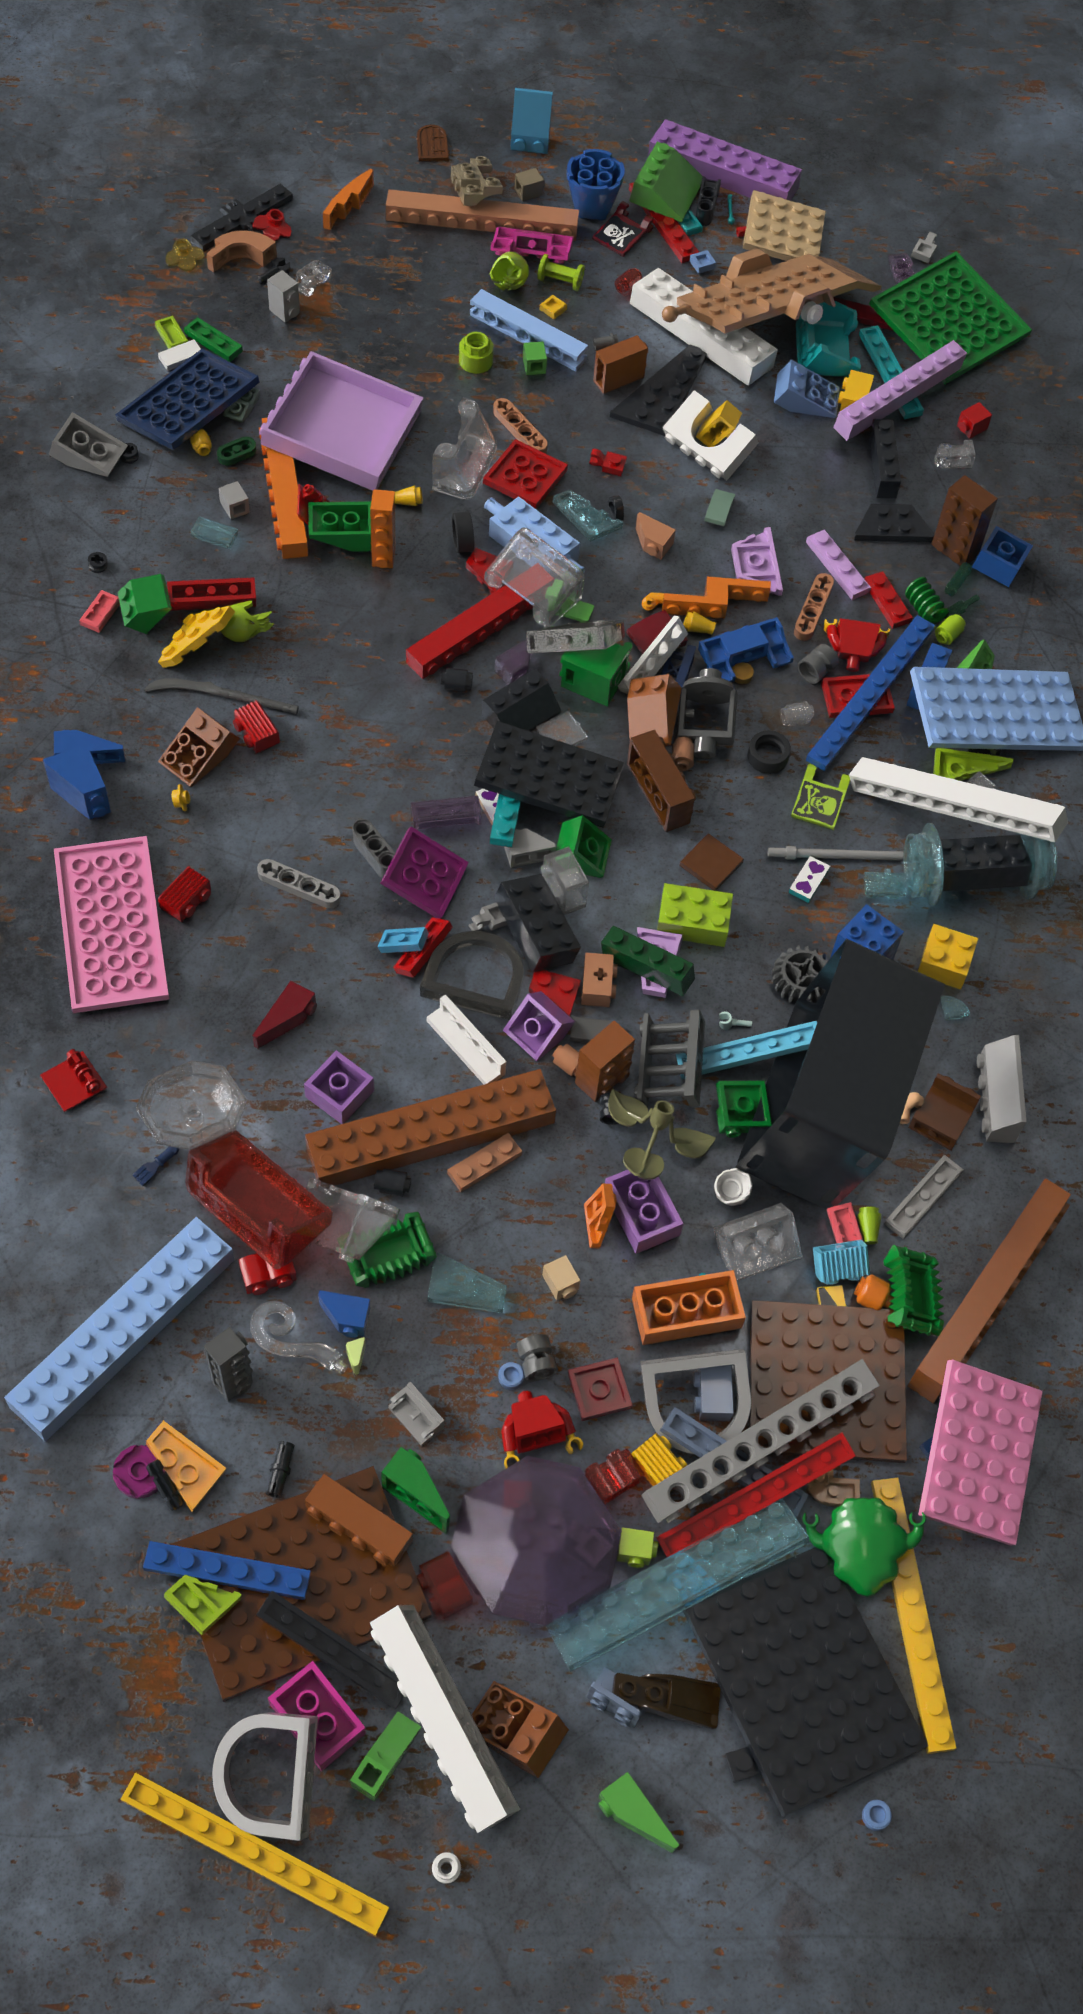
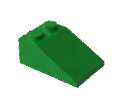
M371 501L308 502L309 538L349 551H371Z
M400 1447L381 1472L382 1488L447 1534L450 1527V1514L423 1462L420 1461L421 1457L411 1449L406 1451Z

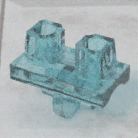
M884 869V872H864V893L867 898H876V896L882 895L888 896L890 899H898L899 896H906V873H891L890 869Z

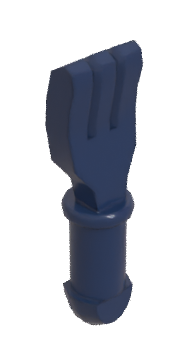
M177 1144L169 1145L163 1153L154 1158L155 1161L142 1165L133 1174V1177L144 1186L156 1175L157 1169L160 1166L163 1167L169 1159L178 1154L179 1146Z

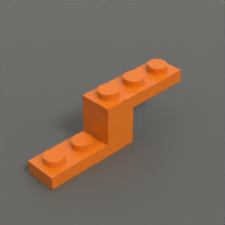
M707 576L705 596L664 593L662 611L665 610L670 615H686L687 612L693 613L695 611L703 617L725 618L728 599L768 602L771 581Z

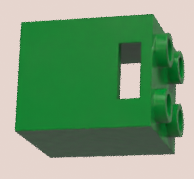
M582 629L578 636L573 637L569 651H565L561 657L560 663H562V668L559 677H561V687L608 707L619 689L618 685L630 669L628 659L632 651V643L626 642L622 646Z

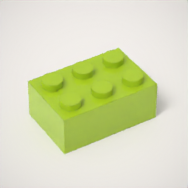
M664 883L657 930L682 934L683 941L725 947L733 894Z

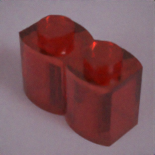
M628 1448L622 1451L616 1449L606 1457V1462L601 1464L595 1462L584 1470L585 1474L583 1475L582 1482L599 1507L606 1505L644 1480L645 1474Z
M448 1551L419 1565L420 1574L416 1576L423 1590L428 1589L432 1598L429 1599V1603L435 1614L440 1613L442 1618L445 1619L473 1604V1598Z

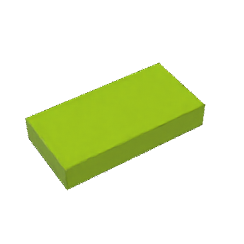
M174 316L155 321V327L168 349L188 342Z

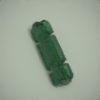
M967 562L962 563L959 567L960 569L956 571L950 582L945 586V594H949V596L955 595L957 589L960 588L966 577L971 573L972 565Z

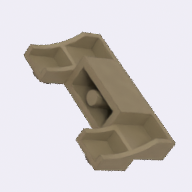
M484 156L470 158V163L451 166V182L454 184L455 191L458 192L463 206H475L488 196L502 194L503 186L500 180L494 177L484 179L482 176L483 173H492V164Z

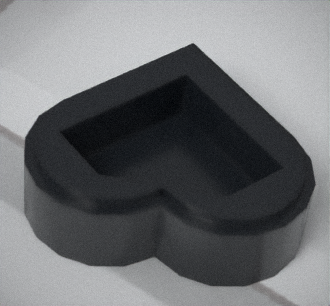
M619 495L609 497L607 503L614 519L617 522L624 520V506Z

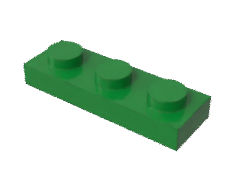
M198 317L184 327V333L229 362L243 352L241 344Z

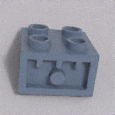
M604 1667L596 1682L593 1681L587 1696L591 1700L590 1704L601 1712L607 1710L615 1715L614 1720L624 1727L630 1725L635 1728L644 1710L638 1709V1706L630 1705L612 1693L613 1680L616 1673Z

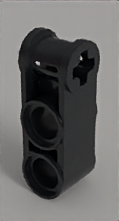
M705 176L702 177L696 210V218L702 226L712 223L721 179L716 181L706 179Z

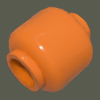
M873 1274L868 1275L866 1278L862 1276L854 1291L858 1304L875 1310H880L882 1307L888 1308L891 1303L889 1301L893 1299V1296L890 1295V1283Z

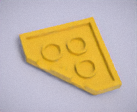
M226 606L222 608L217 607L209 611L204 610L197 614H189L183 620L184 624L180 630L174 633L170 645L163 649L158 663L163 668L179 664L183 661L182 656L191 650H197L208 641L206 637L212 635L215 631L220 632L224 629L235 611L231 606Z

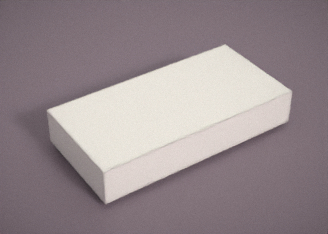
M193 339L158 353V357L166 370L170 371L177 368L201 348Z

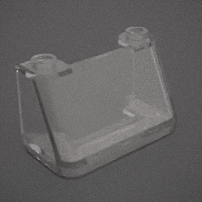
M462 397L458 406V411L461 415V425L457 444L442 443L438 445L433 453L432 490L460 499H470L475 495L496 453L497 440L479 405L473 400Z
M523 527L513 535L485 571L484 580L491 587L500 588L504 583L533 606L535 621L549 629L582 599L585 576L578 566L529 529Z
M310 1177L288 1234L297 1237L296 1242L310 1247L311 1243L338 1252L339 1259L353 1263L354 1259L360 1260L398 1217L400 1209L360 1193L356 1194Z

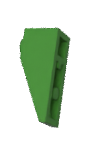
M628 1772L600 1792L599 1799L601 1801L598 1805L607 1818L612 1816L615 1822L671 1853L677 1850L679 1847L678 1842Z

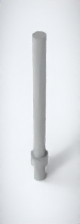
M796 846L768 848L767 851L768 857H785L788 860H795L796 857L809 858L811 856L813 858L902 861L904 857L903 851L796 848Z

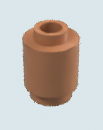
M678 737L672 745V755L679 771H686L694 765V744L688 737Z
M569 1044L559 1045L552 1055L554 1057L553 1063L570 1076L574 1075L576 1077L579 1052Z

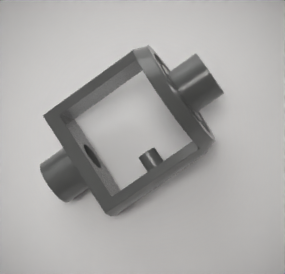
M713 668L702 669L699 677L685 681L680 694L677 738H690L694 744V756L700 759L714 758L716 745L733 746L735 738L738 699L736 686L732 682L722 679V672ZM688 699L703 704L730 702L728 731L685 729L686 717L694 718L695 709L687 708Z

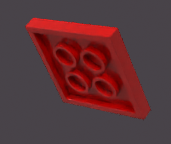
M515 439L483 477V484L513 499L519 496L537 509L567 472L568 464Z

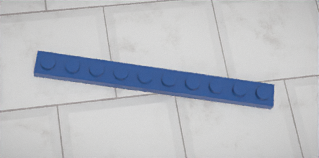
M918 615L913 619L806 757L807 762L823 771L828 768L934 631L935 625Z

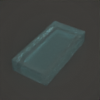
M199 516L190 533L192 537L230 549L238 535V529Z

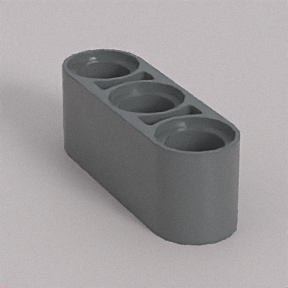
M358 819L352 825L353 843L379 877L383 879L388 869L385 865H390L395 852L369 820Z

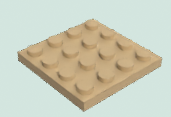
M753 190L743 249L753 250L758 248L771 257L785 261L806 254L819 256L825 211Z

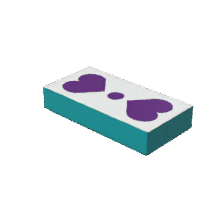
M810 856L790 887L789 893L809 903L827 875L830 866Z

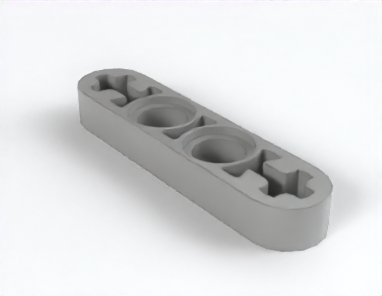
M270 859L262 860L257 866L259 879L267 884L325 908H335L340 904V890L332 884ZM269 868L272 869V872L268 871L267 874L264 873V870L267 871ZM285 876H293L295 878L292 883L288 884L282 881ZM307 884H312L316 888L312 892H306L303 890V887ZM331 894L334 895V897L326 899V896H330Z

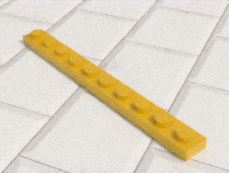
M899 1478L873 1480L871 1482L873 1497L881 1499L887 1506L894 1509L897 1513V1524L905 1529L906 1533H910ZM913 1548L898 1559L899 1575L895 1580L891 1581L921 1727L928 1743L926 1748L927 1754L954 1751L957 1749Z
M137 1773L134 1774L120 1799L131 1807L375 1937L389 1910L388 1906L262 1839L241 1830L230 1822Z

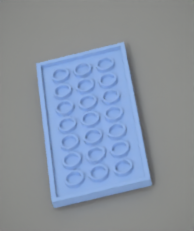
M913 667L910 671L929 748L1083 751V724L1068 672Z

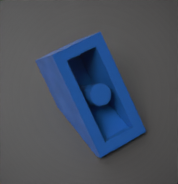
M319 1290V1305L338 1332L350 1338L364 1337L370 1313V1299Z

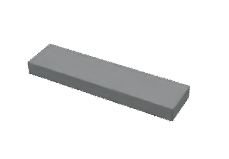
M944 1155L885 1220L884 1224L904 1239L957 1180L964 1169Z

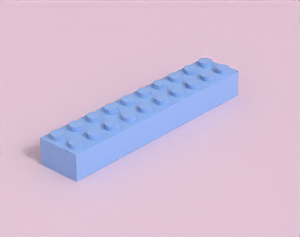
M195 1217L4 1397L9 1408L46 1442L234 1261L233 1249L200 1219Z

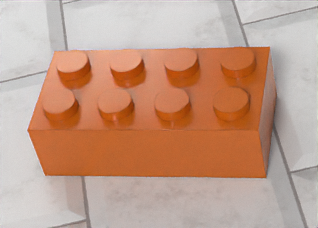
M734 1270L635 1286L633 1290L632 1301L642 1345L741 1329L746 1318Z

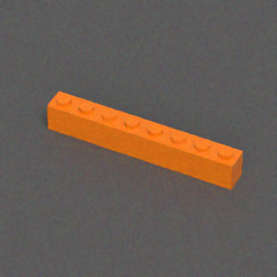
M262 418V424L267 423L268 418ZM261 445L262 455L267 456V458H263L265 471H269V474H266L267 487H272V489L268 490L269 500L274 502V505H271L272 518L277 519V521L273 522L274 532L279 534V538H276L277 551H282L283 559L307 557L308 547L304 521H301L297 515L298 484L294 459Z

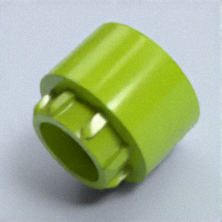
M471 332L460 341L459 364L465 371L479 374L488 371L492 367L494 345L491 339L482 332Z

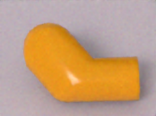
M651 592L642 600V607L649 611L658 604H662L664 593Z

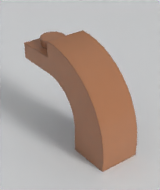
M229 232L214 239L215 248L207 253L208 269L212 272H215L224 264L236 258H248L264 267L277 257L276 242L258 232Z

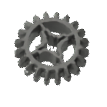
M798 945L795 951L789 948L786 953L782 952L779 958L775 960L772 969V984H776V992L782 991L781 998L789 997V1004L793 1000H798L829 961L825 960V953L819 955L818 949L810 951L809 946L802 950ZM816 987L807 1000L816 1003L825 993V990Z

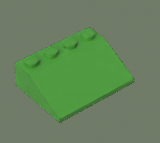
M657 141L634 182L629 202L682 222L701 187L703 176L675 148Z

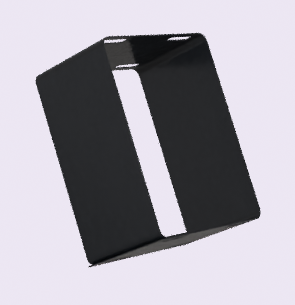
M845 939L801 994L793 1008L786 1028L817 1021L809 1048L775 1058L765 1085L772 1126L750 1127L735 1168L822 1208L827 1209L837 1206L890 1153L945 984L858 943ZM816 987L824 989L825 993L816 1003L807 1000ZM762 1097L752 1121H765ZM867 1153L877 1156L866 1168L856 1165Z

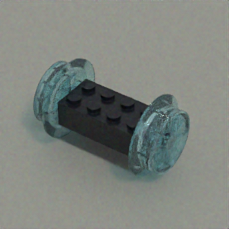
M926 823L921 833H909L906 837L903 855L905 882L912 898L925 897L931 906L939 903L942 891L1019 887L1023 897L1031 900L1036 897L1038 890L1050 889L1055 882L1057 872L1056 843L1016 832L1015 835L940 840L935 825L933 823Z

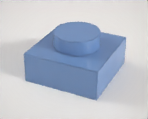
M708 250L690 255V262L698 274L715 269L716 262Z

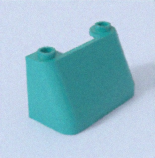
M835 301L836 306L834 307L825 302L820 303L823 314L817 323L810 324L803 320L801 315L796 321L798 363L820 376L849 377L851 370L860 371L861 369L860 359L857 357L850 359L848 335L855 331L858 326L857 311Z

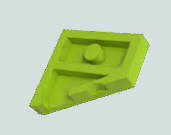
M184 1575L164 1593V1598L201 1635L206 1633L242 1597L239 1592L234 1591L231 1593L219 1589L218 1585L209 1582L203 1583L197 1578Z

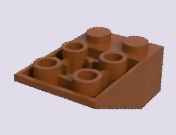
M197 707L158 762L188 786L192 787L229 755L240 738L208 713Z
M493 1681L471 1715L488 1747L537 1778L540 1777L569 1731L557 1714L496 1681Z

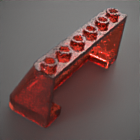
M237 1130L188 1151L185 1179L188 1192L274 1269H280L288 1265L331 1225L333 1212Z

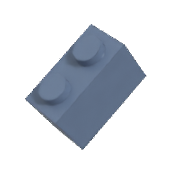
M731 1365L698 1368V1371L693 1374V1385L698 1387V1396L694 1398V1411L699 1412V1421H731L733 1416Z

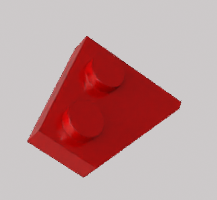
M475 548L466 561V568L477 577L481 584H485L490 589V594L502 587L513 570V563Z
M546 970L537 971L533 974L529 993L542 991L570 1017L581 980Z

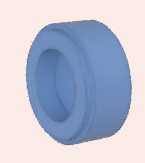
M514 1362L504 1364L498 1374L501 1386L508 1390L519 1388L524 1381L523 1368Z
M872 1800L864 1806L862 1819L869 1829L880 1831L891 1822V1809L884 1801Z

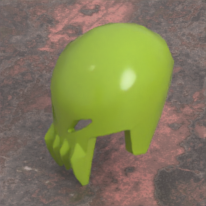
M516 252L502 254L495 261L490 271L492 281L498 282L494 284L503 291L505 289L513 291L520 288L529 276V266L526 260Z
M252 600L230 605L235 613L226 627L220 632L231 641L245 642L261 632H266L274 625L267 618L272 611L251 616L246 609L253 606Z

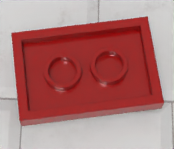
M870 674L822 678L821 685L829 718H837ZM890 688L869 715L894 712L895 707Z

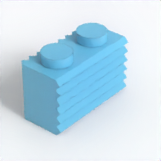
M862 1239L813 1247L815 1274L820 1282L836 1284L840 1279L860 1280L862 1276L870 1274L868 1248Z

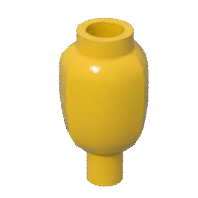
M201 428L190 437V441L197 454L206 456L210 453L212 443L207 432Z

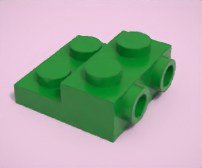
M765 1081L717 1082L716 1090L719 1108L716 1110L719 1133H726L728 1138H735L740 1136L741 1133H748L750 1127L772 1126ZM762 1097L765 1121H752Z

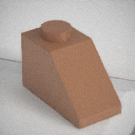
M641 512L637 514L636 531L643 551L662 560L674 544L676 530Z

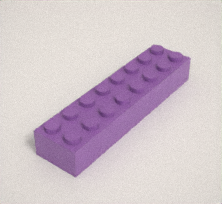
M666 119L649 144L648 157L657 141L675 148L706 179L716 181L721 179L720 187L751 198L752 192L755 190L791 201L799 188L802 169Z

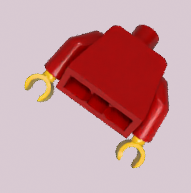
M842 618L839 619L838 624L837 619H834V623H828L827 619L824 621V631L827 633L833 650L838 652V658L847 659L846 670L851 672L859 671L860 662H868L870 657H876L886 645V640L890 633L889 628L887 631H882L881 624Z
M523 1391L518 1395L519 1402L511 1405L512 1413L506 1416L501 1430L504 1452H507V1457L504 1460V1466L507 1471V1462L510 1459H514L517 1462V1470L520 1467V1460L515 1455L514 1450H517L518 1454L566 1441V1436L568 1442L565 1448L569 1454H573L571 1442L577 1443L579 1450L583 1448L581 1438L575 1437L574 1433L576 1430L569 1412L557 1403L551 1402L546 1395L533 1397L531 1391Z

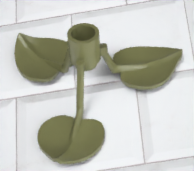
M614 1089L611 1091L608 1108L610 1115L616 1122L627 1127H633L637 1122L643 1124L650 1118L651 1126L654 1128L646 1151L640 1148H630L623 1156L625 1167L633 1175L641 1179L652 1180L659 1177L663 1172V1158L659 1155L651 1154V1150L658 1131L667 1128L668 1125L670 1142L676 1143V1151L686 1157L700 1158L704 1156L715 1142L716 1137L688 1128L674 1129V1107L667 1101L661 1100L656 1102L654 1109L650 1108L648 1111L647 1106L643 1102L623 1095Z

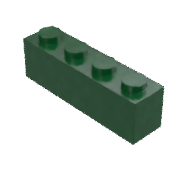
M614 925L601 941L602 953L614 955L613 963L681 996H684L695 980L693 963Z

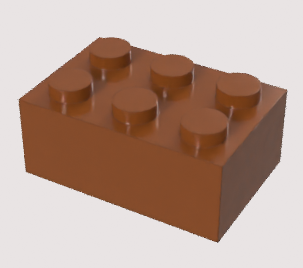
M615 1020L579 1050L575 1084L594 1102L600 1099L602 1094L611 1092L613 1086L618 1082L623 1083L630 1075L629 1070L632 1064L635 1039Z

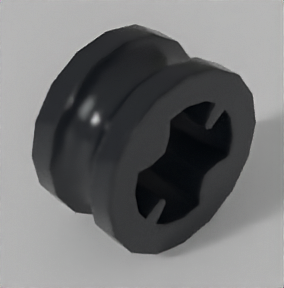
M125 443L128 446L120 457L121 460L125 463L136 462L139 458L137 446L133 443Z
M94 552L88 556V567L92 572L101 573L107 569V557L104 553Z

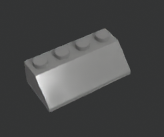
M1013 1035L986 1044L981 1054L977 1056V1068H981L978 1087L982 1089L983 1094L980 1099V1110L984 1111L982 1132L986 1133V1142L1015 1143L1026 1124L1019 1035Z

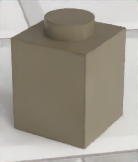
M536 168L515 174L514 189L522 201L543 196L545 180Z

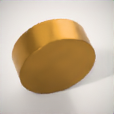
M745 662L735 664L732 669L736 676L735 682L738 684L751 682L754 674L753 667Z

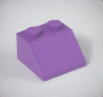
M540 991L527 994L503 1031L532 1058L538 1061L563 1040L575 1021Z

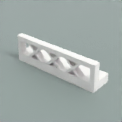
M673 616L618 685L621 692L628 694L631 679L655 676L688 635L680 617Z
M446 995L441 997L440 1008L427 1016V1022L483 1084L499 1080L506 1073V1060Z

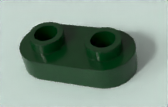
M241 437L220 446L217 450L219 463L230 466L254 456L257 451L256 442L251 437Z

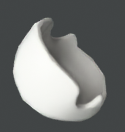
M738 1168L723 1171L717 1176L714 1184L717 1198L729 1206L743 1204L749 1199L753 1187L749 1174L742 1172Z

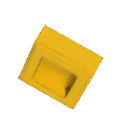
M551 295L540 304L539 310L552 319H556L567 310V304L556 296Z

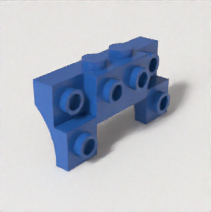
M777 617L699 641L698 651L704 659L707 668L721 671V678L730 682L735 681L736 676L731 667L737 663L748 662L766 656L774 669L793 663L794 660L784 635L783 626Z

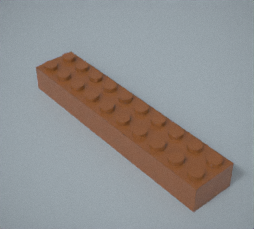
M537 1069L305 1134L306 1148L319 1189L322 1190L375 1175L377 1170H383L384 1168L392 1170L491 1142L507 1133L512 1136L554 1124L556 1108L542 1071Z
M1046 1178L1043 1180L917 1368L907 1385L909 1388L933 1404L938 1396L941 1398L947 1361L955 1360L966 1364L1070 1207V1204L1066 1203L1071 1196L1070 1193Z

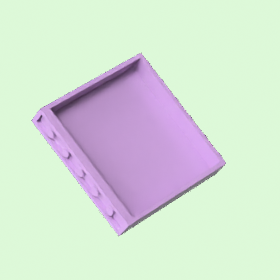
M311 351L307 358L302 359L299 371L296 370L294 372L291 384L288 383L286 385L283 397L280 396L278 398L275 410L272 409L270 411L267 423L261 425L259 435H262L261 445L372 491L373 489L377 490L421 412L423 397Z

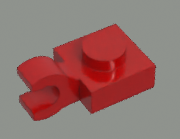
M592 449L589 464L601 466L602 472L621 477L627 456L609 451L604 455L601 450Z

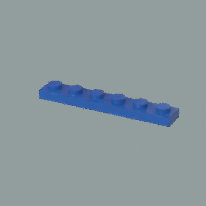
M149 1541L143 1565L144 1571L176 1577L188 1575L203 1582L268 1594L274 1591L280 1596L301 1600L306 1598L311 1570Z

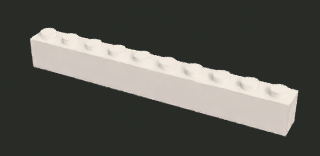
M862 757L849 774L853 791L1051 842H1056L1068 824L1064 806Z

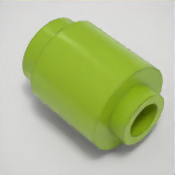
M957 614L948 616L935 629V636L938 642L950 645L964 631L966 626L965 620Z

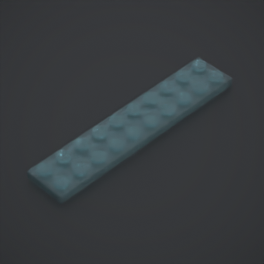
M781 1498L739 1523L721 1528L544 1624L571 1672L810 1542L809 1536L784 1499Z

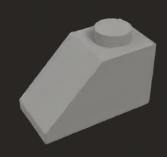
M516 829L513 846H504L510 868L552 860L556 850L554 842L528 829Z

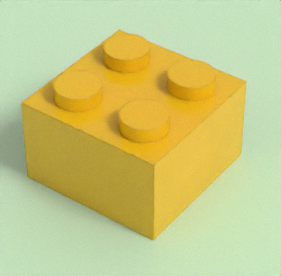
M933 924L918 972L945 985L961 990L969 971L978 938Z

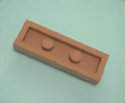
M507 1133L447 1169V1174L459 1191L463 1192L520 1157L522 1150L511 1135Z

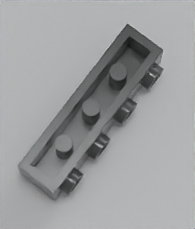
M230 1327L203 1346L212 1383L227 1401L237 1394L240 1396L246 1393L253 1383L251 1375L253 1369L249 1365L252 1362L248 1357L250 1352L246 1347L248 1343L239 1331L235 1334Z

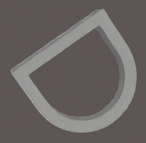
M743 1349L640 1361L645 1404L650 1422L660 1437H666L672 1447L694 1454L660 1432L664 1420L658 1407L655 1374L733 1364L738 1397L737 1408L730 1424L717 1435L728 1441L742 1432L748 1421L751 1409L746 1353Z
M275 1712L260 1713L242 1719L225 1734L215 1754L212 1778L219 1806L235 1826L245 1832L259 1836L297 1841L309 1837L318 1716ZM274 1728L293 1730L298 1733L291 1821L264 1819L254 1816L240 1805L233 1794L229 1779L231 1757L240 1740L254 1729Z

